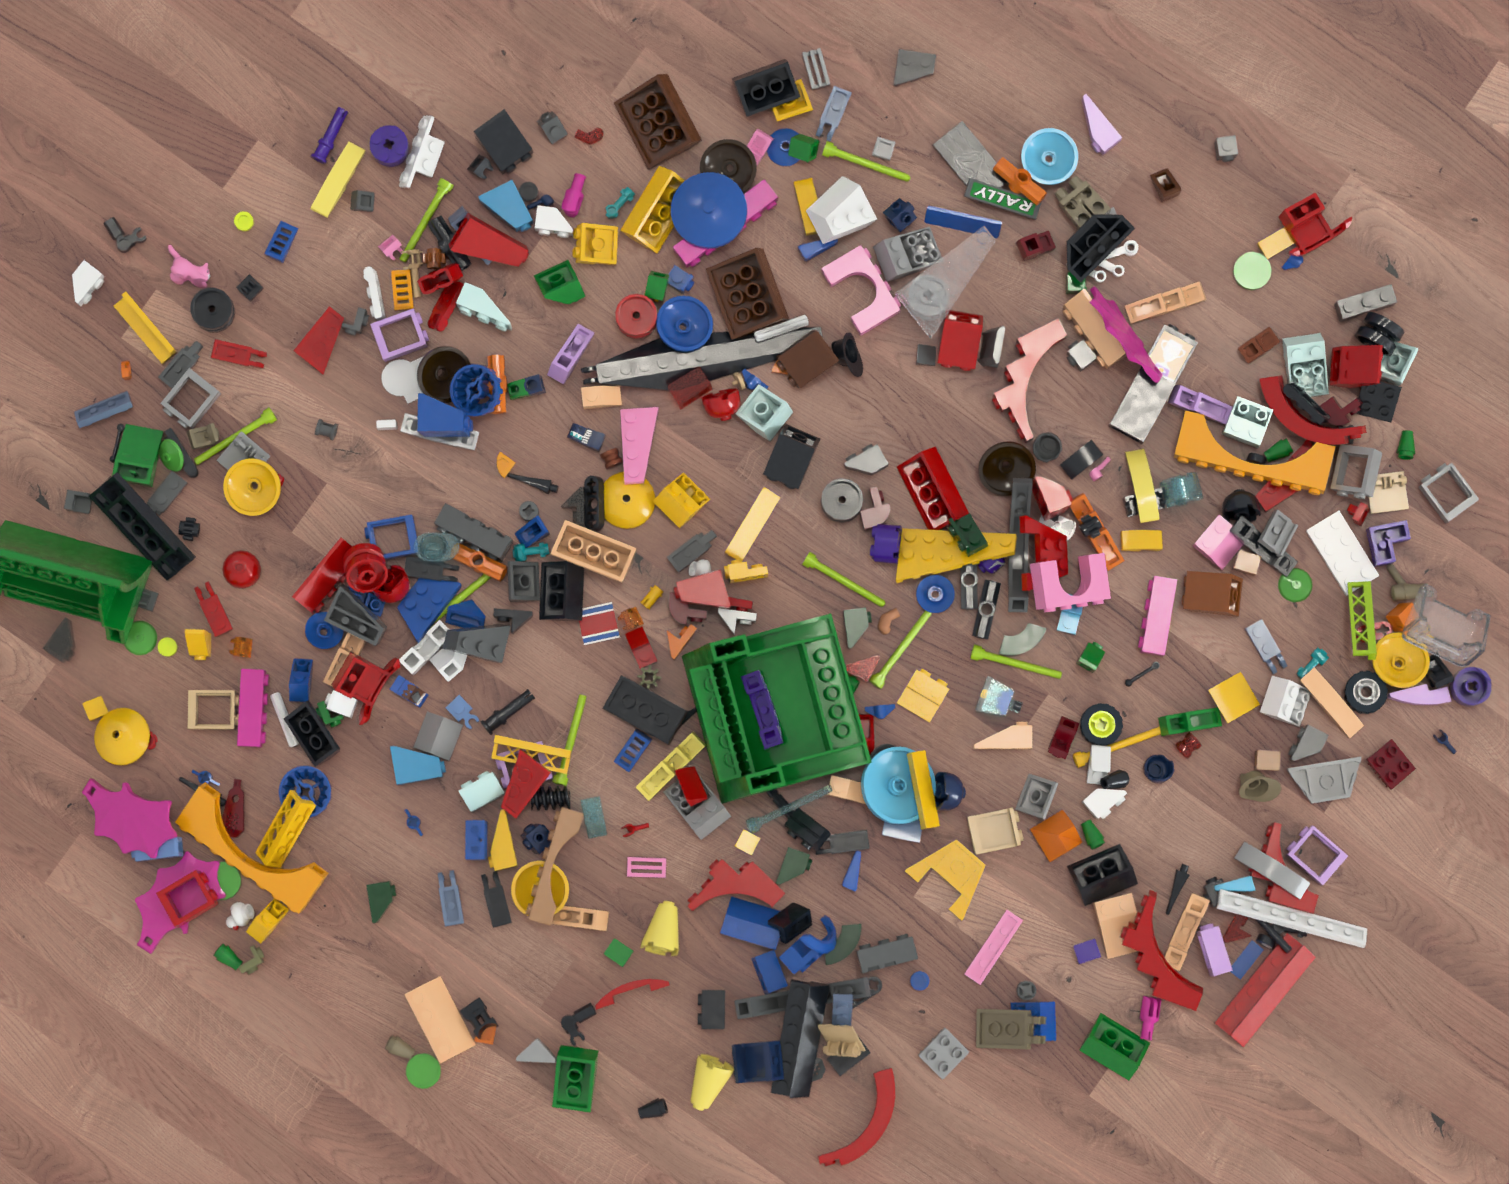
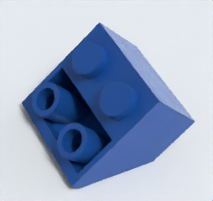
M1055 1002L1011 1003V1010H1031V1016H1046V1024H1034V1036H1046V1041H1056Z

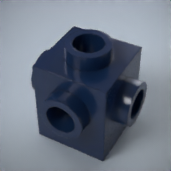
M901 198L893 202L891 206L882 212L890 225L899 232L903 231L917 219L913 212L915 210L913 205L909 201L905 203Z
M531 823L524 828L521 838L526 849L532 850L534 854H541L545 847H549L551 842L548 840L549 830L543 824L533 825Z

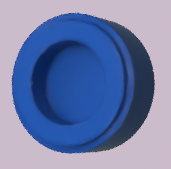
M922 971L913 973L910 978L911 986L919 991L926 989L930 982L928 975Z

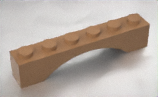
M563 807L560 808V811L556 810L553 819L556 825L554 829H550L548 840L551 842L549 848L545 847L542 856L545 862L543 867L539 866L537 877L540 878L538 886H533L531 896L534 899L532 904H528L525 913L529 915L528 920L551 926L556 910L550 884L552 866L562 846L579 832L584 816L583 813Z

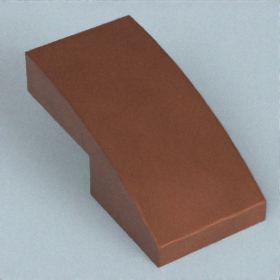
M1269 326L1238 347V350L1249 364L1281 341Z

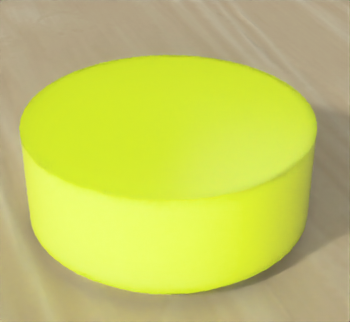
M242 211L235 216L234 224L240 231H248L253 227L254 219L250 213Z
M165 637L159 641L158 651L161 655L171 657L177 652L178 645L174 639Z

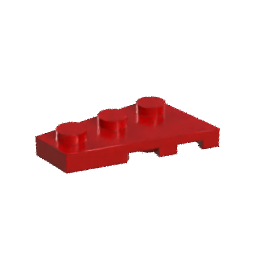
M329 306L293 350L322 375L325 372L344 318Z
M522 749L519 750L518 758L501 804V808L514 818H518L551 774L550 770Z

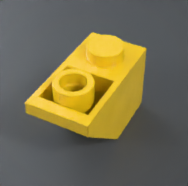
M273 899L253 920L246 932L261 944L289 912V909L278 900Z

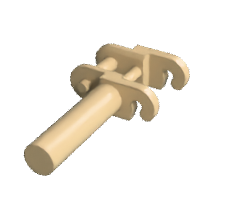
M419 249L401 251V254L407 253L411 255L412 264H409L408 267H403V270L410 269L414 297H421V290L417 281L419 280L418 268L423 265L420 258L422 251H419ZM414 254H416L417 263L414 262Z

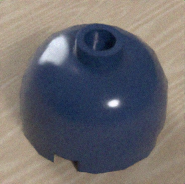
M938 772L935 775V781L937 782L934 797L937 810H952L958 807L962 799L965 798L966 789L963 787V783L958 776L948 772Z

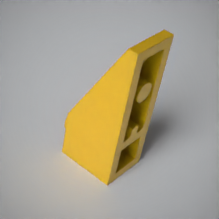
M185 629L189 656L194 657V660H206V657H211V633L206 630Z
M504 809L500 811L490 851L491 856L488 857L490 868L494 867L495 871L518 866L508 818Z

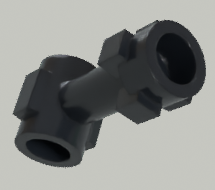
M1276 924L1271 925L1279 935L1283 932L1295 933L1297 937L1303 938V936L1307 937L1308 934Z

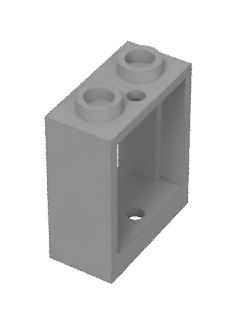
M189 368L160 404L164 406L163 411L170 417L173 414L178 417L179 420L177 422L185 429L188 426L193 429L221 393ZM189 378L210 394L190 420L169 405Z
M1340 444L1330 489L1343 497H1348V494H1352L1355 498L1365 499V496L1373 497L1382 452L1374 448ZM1349 456L1368 458L1361 488L1343 486Z
M1444 463L1436 469L1438 473L1434 476L1427 475L1421 480L1422 485L1418 487L1445 524L1479 500L1453 463H1450L1448 466ZM1446 472H1449L1467 497L1465 501L1448 513L1444 511L1427 488L1428 485Z

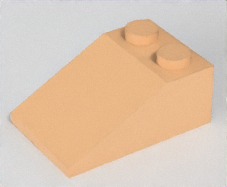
M1132 893L1094 902L1093 906L1107 959L1137 952V950L1123 946L1122 938H1120L1123 926L1127 927L1129 922L1134 923L1137 914Z

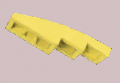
M351 142L347 143L314 200L311 210L328 218L344 193L346 185L355 173L357 165L365 154L364 149Z
M693 731L636 788L648 801L651 800L676 776L674 770L684 768L706 744Z

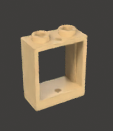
M188 690V729L236 730L239 716L236 713L240 695H237L235 690ZM198 696H231L230 724H198Z

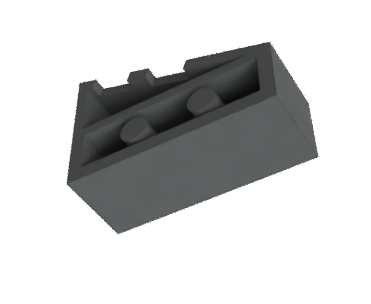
M344 584L339 587L324 621L374 646L380 644L387 629V626Z
M493 624L447 630L443 649L491 662L502 663L511 626Z
M908 934L896 936V941L890 942L888 938L878 941L877 946L871 947L870 943L859 946L860 950H857L856 954L861 973L918 959L913 936L908 937Z

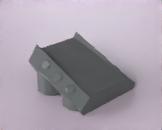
M1004 326L981 333L983 340L980 358L977 361L983 367L998 368L1005 333Z

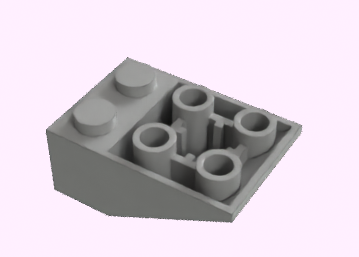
M930 226L884 239L873 247L887 282L903 278L943 262Z
M701 777L700 779L708 799L694 806H690L677 780L663 793L700 840L731 817Z

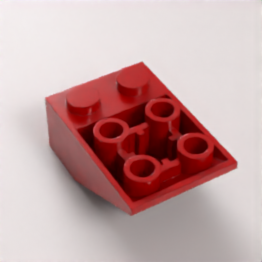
M1383 345L1340 346L1332 348L1329 386L1350 389L1379 384L1382 376L1381 360L1383 358Z

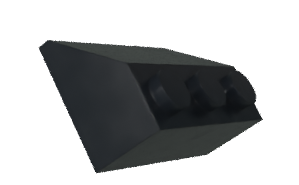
M786 59L732 78L746 117L800 98Z
M568 561L542 562L539 620H582L583 567Z
M309 700L284 718V721L314 767L324 763L340 752L339 746Z
M1120 844L1067 866L1077 892L1085 906L1138 884L1134 869Z

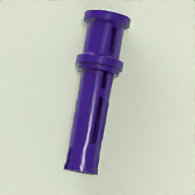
M337 107L323 138L318 140V146L314 154H311V158L322 164L327 163L326 158L330 150L334 149L333 142L349 113L347 110Z

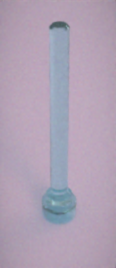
M827 785L760 818L751 817L746 820L747 827L752 834L758 832L763 824L832 792V787Z

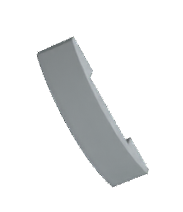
M405 413L400 432L475 451L479 435L478 431L473 430L470 432V437H424L417 431L418 416Z
M1246 842L1242 844L1234 859L1252 868L1298 899H1301L1310 885V882Z

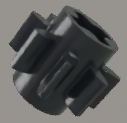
M1088 514L1081 518L1082 524L1079 525V528L1085 537L1090 536L1094 539L1101 535L1099 530L1103 527L1096 516L1091 517Z
M186 517L185 521H180L178 534L183 535L182 539L193 541V537L199 536L200 523H196L195 518Z

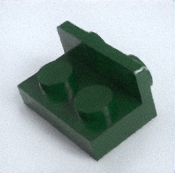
M970 513L956 521L952 518L948 519L950 526L947 528L951 536H956L960 551H965L968 557L988 547V542Z

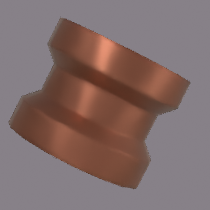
M613 448L600 454L601 458L605 461L606 469L623 463L622 458L618 455V448Z

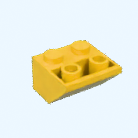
M683 472L668 484L653 502L681 528L710 498Z

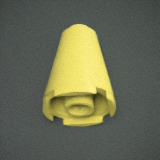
M663 901V903L658 905L641 942V949L645 947V951L663 956L667 952H670L671 956L678 955V908L674 906L675 903Z
M698 1055L691 1094V1103L694 1108L703 1111L710 1107L733 1074L734 1068L726 1061L723 1065L719 1062V1058L711 1055Z

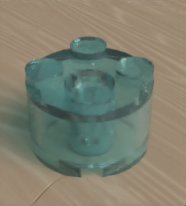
M1197 472L1186 473L1187 476H1174L1160 482L1167 508L1186 505L1189 501L1194 502L1203 499Z

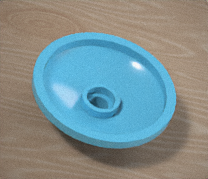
M1045 128L1034 132L1025 141L1021 152V162L1023 168L1031 174V179L1043 185H1056L1067 180L1075 171L1078 163V150L1075 142L1068 134L1058 129ZM1047 156H1050L1052 158V161L1047 162L1045 158Z

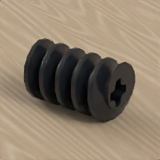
M564 785L562 791H560L559 786H556L555 791L552 790L551 786L548 787L547 791L541 786L539 792H536L531 799V810H533L534 805L540 811L542 805L545 810H548L549 805H551L553 810H556L557 805L560 808H564L565 804L570 810V791H568L566 785Z

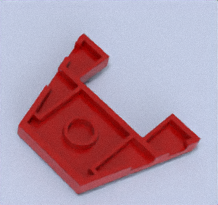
M1019 516L1020 533L1035 535L1036 563L1056 560L1059 578L1068 575L1067 536L1029 516ZM1031 573L1021 574L1022 591L1032 590Z

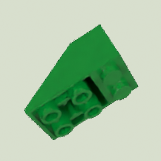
M126 424L115 458L112 475L118 472L127 483L153 487L164 431Z

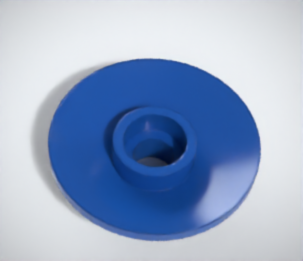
M784 128L771 134V137L774 139L767 149V154L775 164L791 166L800 160L788 155L789 148H782L783 143H788L790 147L791 137L798 135L796 131Z
M941 575L927 576L919 583L916 590V598L919 605L930 613H940L947 610L953 603L955 596L953 585L947 578ZM933 591L938 592L939 596L937 598L932 597L931 593Z
M318 612L312 615L305 626L307 640L319 649L333 648L343 637L344 631L324 621L328 612ZM325 630L327 634L322 635L320 631Z

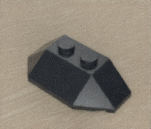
M1093 214L1066 241L1067 270L1081 283L1135 227L1123 215Z

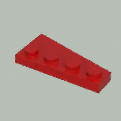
M1306 440L1287 462L1300 457L1313 447L1310 441ZM1268 481L1255 496L1266 513L1298 491L1290 489L1288 485L1275 486L1271 484V481Z

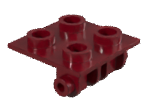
M1392 739L1366 759L1368 761L1367 764L1375 770V774L1378 773V778H1382L1381 780L1386 785L1385 787H1389L1390 790L1416 769Z

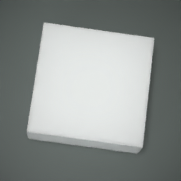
M395 419L376 421L378 430L397 429Z

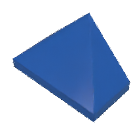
M468 600L449 606L445 623L463 628L484 626L486 616L473 600Z

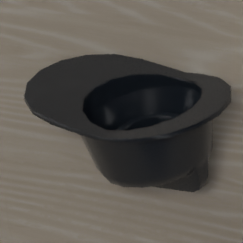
M848 332L844 335L843 339L832 342V350L839 359L837 363L847 366L854 376L860 377L863 374V362L854 336Z

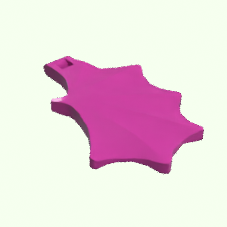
M1095 286L1092 287L1090 291L1094 299L1090 301V304L1102 316L1105 329L1121 343L1130 361L1142 365L1146 374L1154 382H1159L1163 376L1161 371L1144 349V343L1127 323L1115 301L1107 300Z
M92 778L89 779L82 791L95 811L94 834L96 836L112 838L119 845L123 854L139 850L146 853L150 858H156L160 846L167 840L177 837V833L169 821V811L172 804L170 800L150 801L132 792L128 783H122V790L120 792H113L104 788Z
M186 851L183 858L175 866L158 869L156 881L152 888L144 895L135 898L143 919L142 933L137 946L152 954L159 941L168 932L181 928L183 934L188 933L189 922L180 927H174L156 893L191 872L200 870L201 873L204 872L209 879L207 884L218 895L216 900L226 897V893L222 890L218 881L219 861L205 862L198 860L189 851ZM195 878L169 893L182 917L208 902ZM147 937L154 940L151 945L146 942Z

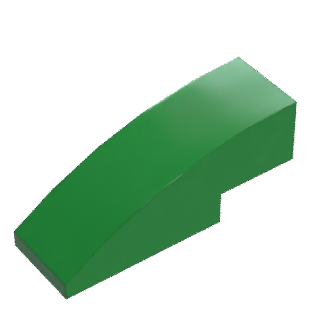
M1218 707L1158 717L1161 737L1222 726Z

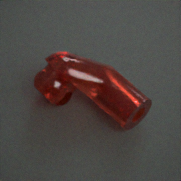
M595 128L589 133L578 129L574 138L587 144H594L603 138L604 132L601 128Z

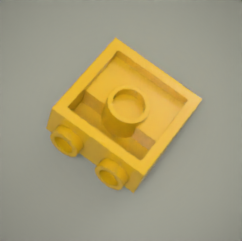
M581 223L577 225V228H574L573 238L576 239V246L573 248L572 256L576 258V263L593 265L617 264V226Z
M738 559L731 561V564L728 566H724L725 578L730 579V583L768 577L767 566L763 567V564L751 565V569H748L747 562Z
M921 668L920 671L916 669L896 704L930 723L948 693L949 688H947L948 684L939 678L937 681L930 678L931 674Z

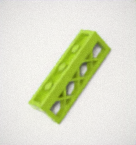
M1371 581L1347 582L1353 656H1368V660H1376L1377 651ZM1362 587V595L1359 598L1352 593V588ZM1358 603L1364 607V613L1361 616L1354 612V607ZM1359 621L1365 625V631L1362 634L1355 629ZM1362 639L1367 644V650H1357L1356 644Z

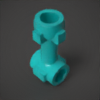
M630 188L622 189L620 191L621 197L614 204L605 207L608 219L617 218L619 216L618 210L627 200L631 202L634 199L635 193Z
M539 542L537 547L525 548V544H516L513 546L514 549H512L515 561L527 560V555L540 554L541 557L549 555L548 543Z
M1317 647L1310 655L1313 659L1304 668L1301 666L1296 675L1302 679L1318 664L1322 666L1329 659L1328 653Z

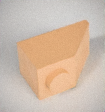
M620 386L581 388L584 409L622 406Z

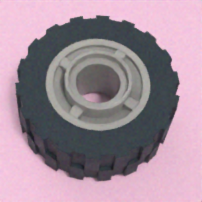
M1361 671L1354 674L1348 680L1344 689L1347 705L1353 711H1357L1360 714L1376 712L1384 705L1387 699V684L1375 672ZM1368 688L1371 691V696H1362L1361 689Z

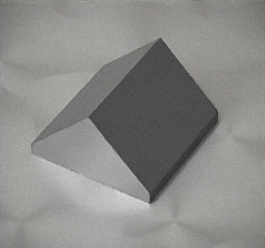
M507 561L509 601H540L538 562Z

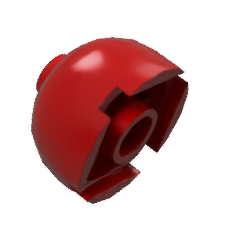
M737 388L719 390V393L714 395L709 393L702 397L703 406L708 415L713 418H720L721 421L731 419V415L738 411L741 404Z
M235 551L228 555L223 563V576L233 587L245 589L253 586L258 581L261 574V565L257 557L249 551Z
M390 566L391 569H388V578L385 584L373 591L379 600L385 603H394L403 599L408 593L410 581L407 573L401 566Z

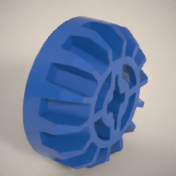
M471 364L464 366L452 378L450 384L451 400L458 410L463 411L468 416H485V414L493 412L495 410L494 407L501 402L499 400L500 394L503 393V389L500 388L501 379L495 375L496 372L493 369H489L486 365ZM488 382L492 385V395L489 394ZM487 396L490 397L487 402L479 404L480 399H484Z
M299 766L285 774L279 785L281 804L284 802L289 791L294 790L296 785V793L301 799L313 801L316 805L309 818L318 816L321 812L325 811L332 798V786L328 777L322 771L311 766ZM310 779L316 782V784L312 786L303 783L302 780ZM317 786H319L320 796L318 800H316L314 797L315 788ZM302 787L310 789L308 792L309 797L301 795L303 793ZM294 799L291 801V808L296 802Z

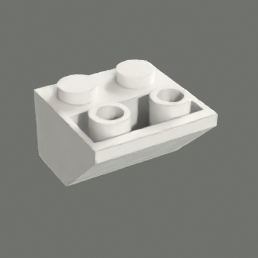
M1272 676L1260 712L1271 718L1300 727L1311 693L1305 687L1293 681Z

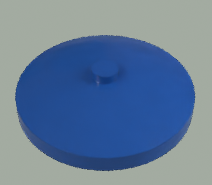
M700 173L685 180L676 190L671 202V218L676 231L686 242L699 248H718L733 241L742 231L747 218V203L742 190L732 179L719 173Z

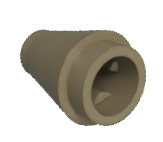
M391 1035L385 1046L388 1053L409 1060L415 1051L414 1048L400 1037Z

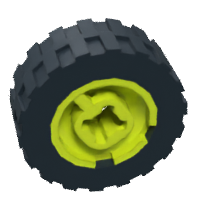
M1099 703L1092 705L1083 713L1080 719L1081 734L1092 745H1109L1121 735L1123 719L1119 711L1109 704Z

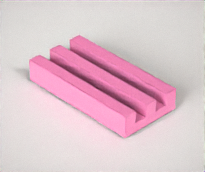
M628 857L627 877L666 878V858ZM631 861L662 862V866L631 865ZM631 869L662 870V874L631 873Z

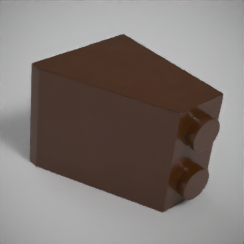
M811 330L775 357L778 360L776 365L782 372L786 371L789 377L787 379L790 384L798 388H802L839 362V359L817 330Z

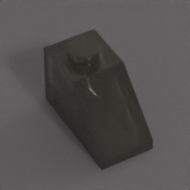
M66 617L43 647L44 650L63 663L66 660L70 661L75 654L74 649L76 648L72 621Z

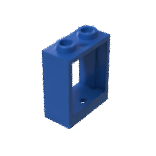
M412 514L367 522V527L364 528L365 537L370 539V544H375L376 546L374 528L406 523L410 550L384 554L385 560L420 554L414 516Z
M466 820V860H488L487 821Z

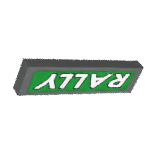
M969 178L963 196L1036 220L1041 206V202L1036 205L1024 195Z

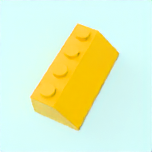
M659 166L620 231L635 242L658 254L674 227L671 218L673 196L685 180L674 171Z

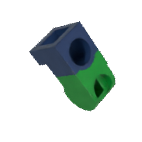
M539 374L507 384L510 400L546 393L543 378Z

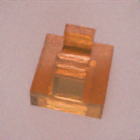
M636 607L622 611L618 617V620H625L626 626L622 627L623 630H630L644 624Z
M244 637L231 639L230 643H234V649L229 650V653L237 657L251 658L253 639Z

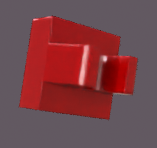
M1360 502L1358 507L1350 504L1347 511L1348 514L1353 516L1352 520L1354 523L1362 526L1370 508L1367 504Z

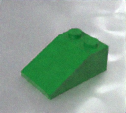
M560 1045L556 1061L552 1107L591 1112L599 1050Z

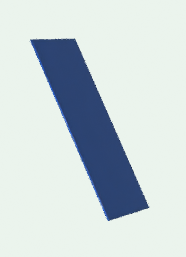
M1251 940L1231 966L1233 971L1230 972L1241 980L1264 949Z

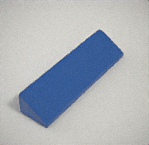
M927 206L924 220L927 224L992 238L999 237L1002 222L934 206Z

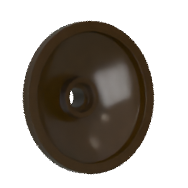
M732 139L719 140L710 145L702 155L700 173L713 172L727 176L740 187L742 192H745L752 185L756 177V159L752 151L742 142ZM729 164L733 166V170L731 172L727 170V166Z
M441 346L429 351L422 358L417 369V383L421 392L443 403L452 402L450 384L459 369L471 365L467 356L460 350L450 346ZM442 369V374L438 375V371Z
M1010 441L1000 442L991 446L982 455L978 472L982 484L990 492L1001 496H1011L1013 478H1029L1033 481L1036 473V463L1032 453L1022 444ZM1004 462H1009L1006 466L1002 465Z

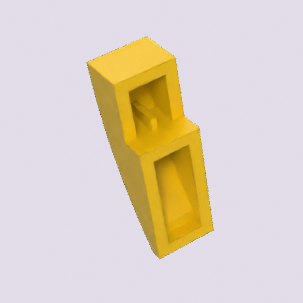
M808 178L795 181L793 183L805 235L817 234L806 212L817 200L813 180Z

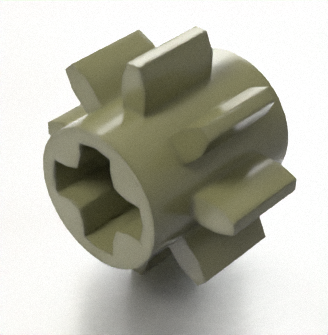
M649 665L648 670L641 668L643 674L637 675L638 678L643 680L640 685L647 684V689H650L652 684L657 687L656 679H661L660 676H656L659 669L653 671L651 670V665ZM646 673L654 674L652 682L650 680L645 681Z

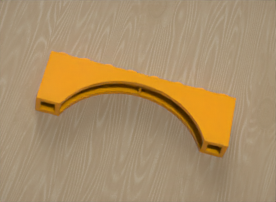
M1185 410L1174 458L1180 463L1188 464V462H1192L1201 468L1209 466L1215 468L1214 470L1217 472L1226 473V471L1234 472L1233 475L1238 477L1246 475L1252 477L1255 481L1263 482V480L1271 481V484L1275 486H1282L1283 484L1290 486L1289 488L1292 490L1301 491V489L1308 490L1309 494L1320 495V493L1324 494L1335 446L1316 442L1305 454L1292 461L1276 465L1254 464L1243 461L1223 449L1212 436L1203 414Z
M204 782L193 794L175 823L179 825L182 831L194 836L197 842L209 847L213 854L224 858L228 865L239 869L243 876L255 881L259 888L266 889L274 899L282 901L289 910L299 914L308 905L329 873L314 862L299 868L279 869L265 866L247 856L236 846L225 829L220 811L221 793Z

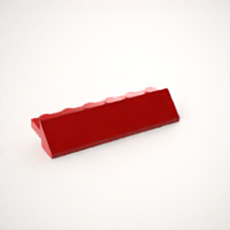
M1288 933L1283 936V939L1291 946L1292 950L1286 954L1277 944L1214 1022L1242 1047L1248 1043L1316 958L1304 945Z

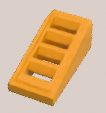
M410 269L391 271L394 310L413 309ZM407 276L406 280H396V277ZM397 285H408V287L405 288H397ZM408 292V295L398 296L397 293ZM398 300H409V303L398 304Z

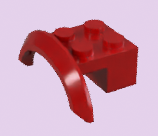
M1316 193L1286 208L1279 215V219L1297 246L1290 250L1288 254L1299 257L1324 245L1348 229L1352 217L1344 220L1340 225L1331 230L1321 214L1325 207Z
M350 651L331 685L335 691L351 699L354 697L364 702L358 722L360 725L369 721L373 705L389 677L400 668V660L393 658L384 668H381Z

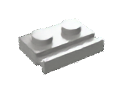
M1277 509L1273 511L1258 542L1271 552L1276 553L1277 557H1281L1298 525L1292 523L1290 518Z

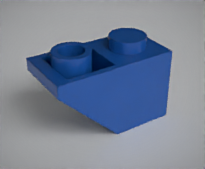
M293 659L289 680V701L306 702L309 700L313 660Z

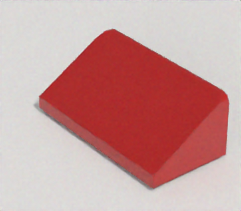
M695 766L674 770L690 806L708 799Z

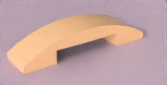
M1194 893L1191 894L1164 956L1167 962L1178 971L1181 970L1187 956V951L1210 902L1209 899Z

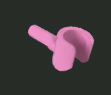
M1109 457L1089 473L1093 481L1103 476L1100 470L1111 461Z

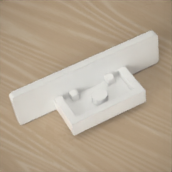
M424 116L419 122V131L412 141L411 153L406 158L405 170L399 178V187L410 188L415 172L427 177H432L445 142L429 135L435 118L433 116Z

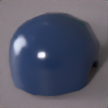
M1152 755L1145 761L1143 766L1146 778L1153 783H1164L1172 777L1175 771L1173 761L1168 760L1164 755Z

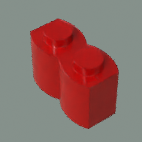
M452 263L422 276L417 282L422 294H431L461 280L463 274L459 265Z

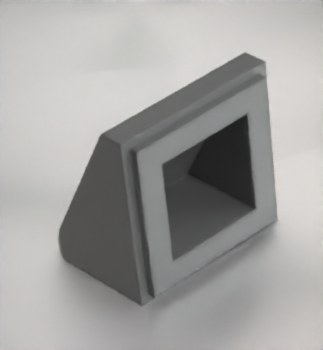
M360 190L352 191L350 210L373 212L375 193Z
M918 344L916 365L935 366L936 347Z

